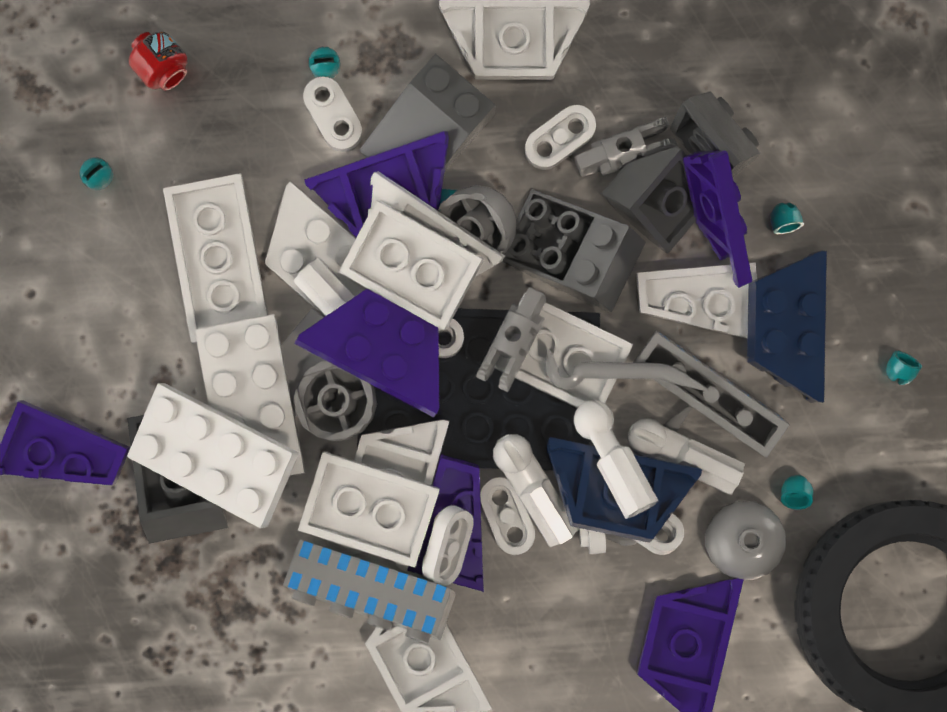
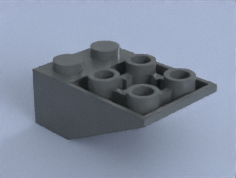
M531 189L516 220V236L510 248L504 254L505 258L502 262L577 299L612 313L646 242L626 224Z

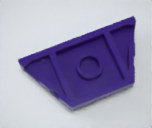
M443 131L304 179L305 185L310 190H314L329 206L328 209L338 219L343 220L348 225L349 231L356 238L368 217V209L371 208L373 191L371 177L377 171L439 211L449 142L448 132Z
M725 150L698 151L683 157L696 224L710 242L719 260L730 258L733 272L732 280L735 285L740 288L753 282L744 235L747 234V226L739 213L738 202L741 201V194L733 180L728 152Z
M365 289L300 333L294 343L432 417L439 410L438 327L368 289Z
M732 578L655 596L637 675L680 712L713 711L743 579Z

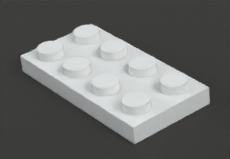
M241 173L163 188L191 343H197L195 329L268 315Z
M271 314L195 329L208 405L299 452L290 476L306 473L276 316Z
M157 383L127 457L259 528H266L269 525L299 452L166 383Z

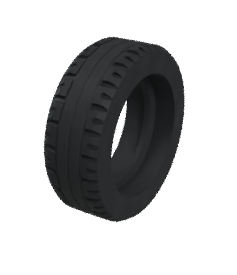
M902 500L877 503L864 507L859 511H854L839 520L835 526L830 527L817 541L818 544L812 548L803 564L804 570L803 573H800L796 586L797 600L794 602L795 622L798 624L796 630L802 650H805V657L816 675L821 678L825 686L843 701L863 712H947V670L922 680L907 681L886 677L871 669L856 655L845 636L841 621V600L845 584L859 562L873 551L888 544L909 541L933 546L947 554V505L931 501Z

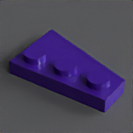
M21 400L17 402L0 444V475L114 485L118 480L131 447Z
M440 454L431 485L440 488L416 566L415 568L408 566L407 571L423 575V558L427 551L434 519L444 508L455 505L472 515L473 529L461 571L453 584L484 592L480 468L477 464Z

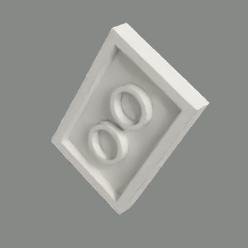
M376 200L339 273L444 331L447 330L484 258Z
M524 292V294H523V296H522V298H521V300H520L518 306L520 305V303H521L523 297L525 296V294H526L525 292ZM545 302L539 314L545 320L515 378L576 408L589 400L606 403L616 379L584 378L579 385L573 388H558L550 381L546 374L547 349H550L559 367L560 376L568 378L573 375L574 366L583 362L625 363L633 344ZM521 334L513 335L510 341H517ZM500 356L495 369L504 372L510 360Z
M324 451L321 455L298 531L415 568L440 488Z

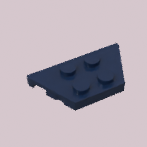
M827 251L813 252L795 263L788 264L769 275L754 280L748 286L747 362L762 372H769L774 380L785 387H793L807 396L806 400L810 403L824 402Z
M552 437L547 442V450L570 526L650 543L702 474V469L634 455L658 502L646 511L625 519L597 466L600 455L595 446Z

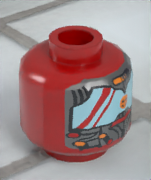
M162 31L153 34L144 32L132 42L131 47L133 50L129 56V65L148 88L167 91L177 86L185 78L188 63L187 55L168 33Z

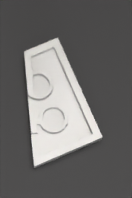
M756 262L749 263L753 281L757 279ZM731 265L636 273L639 313L747 339L749 284L740 288L735 285L732 280L733 272Z

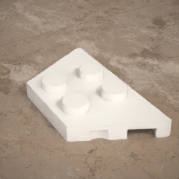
M439 0V9L475 80H553L590 7V0Z
M379 171L373 173L371 177V185H373L371 208L368 209V215L376 200L484 258L476 276L502 262L505 258V255Z
M289 182L284 191L265 265L324 317L326 315L293 281L299 272L316 258H320L355 296L368 289L339 273L356 239L293 183Z
M442 419L362 434L354 461L432 485L450 421ZM394 561L398 568L407 571L408 565Z
M415 573L412 575L414 577L422 579L420 574ZM447 623L441 640L430 637L428 644L406 637L407 629L393 624L390 631L376 627L366 641L365 645L401 712H490L493 710Z

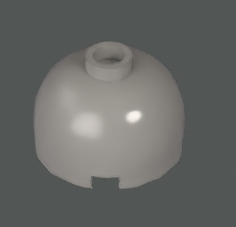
M479 185L462 188L441 203L438 209L440 213L503 255L508 251L516 236V215L513 206L503 194L493 188Z
M322 361L309 368L302 376L304 378L300 382L299 388H296L294 395L295 413L302 426L316 437L329 441L349 440L363 432L373 420L377 407L376 391L373 385L328 361Z
M736 501L723 506L712 517L705 531V548L710 561L723 574L732 578L755 580L768 575L780 563L786 549V533L780 519L769 507L755 501Z

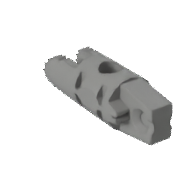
M662 117L632 128V130H626L607 139L604 138L592 143L591 150L575 156V163L581 177L601 172L603 176L621 170L629 162L675 146L678 147L675 138H668L647 146L645 145L644 139L660 134L669 128L670 125L667 118ZM624 148L629 149V150L626 151V152L620 151L621 149H624Z
M529 287L520 305L512 304L476 374L477 378L483 381L488 380L500 356H503L510 361L500 377L499 388L506 392L509 391L545 320L544 317L539 315L546 301V296L542 292ZM521 334L517 341H510L513 335Z

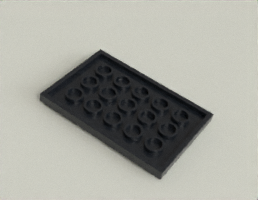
M457 309L453 319L461 325L464 341L462 348L457 354L449 358H439V410L434 417L374 386L377 407L373 420L363 432L357 435L358 448L362 434L442 419L449 420L440 454L477 464L480 469H499L493 459V449L497 441L508 434H518L530 443L532 453L543 471H554L547 450V442L550 437L594 446L592 440L582 437L576 431L574 425L576 407L516 378L509 391L506 392L499 388L500 377L503 372L495 368L492 375L486 381L476 377L509 311L497 309ZM567 312L600 328V313ZM443 331L439 333L440 345H447L451 342L452 337L448 332Z

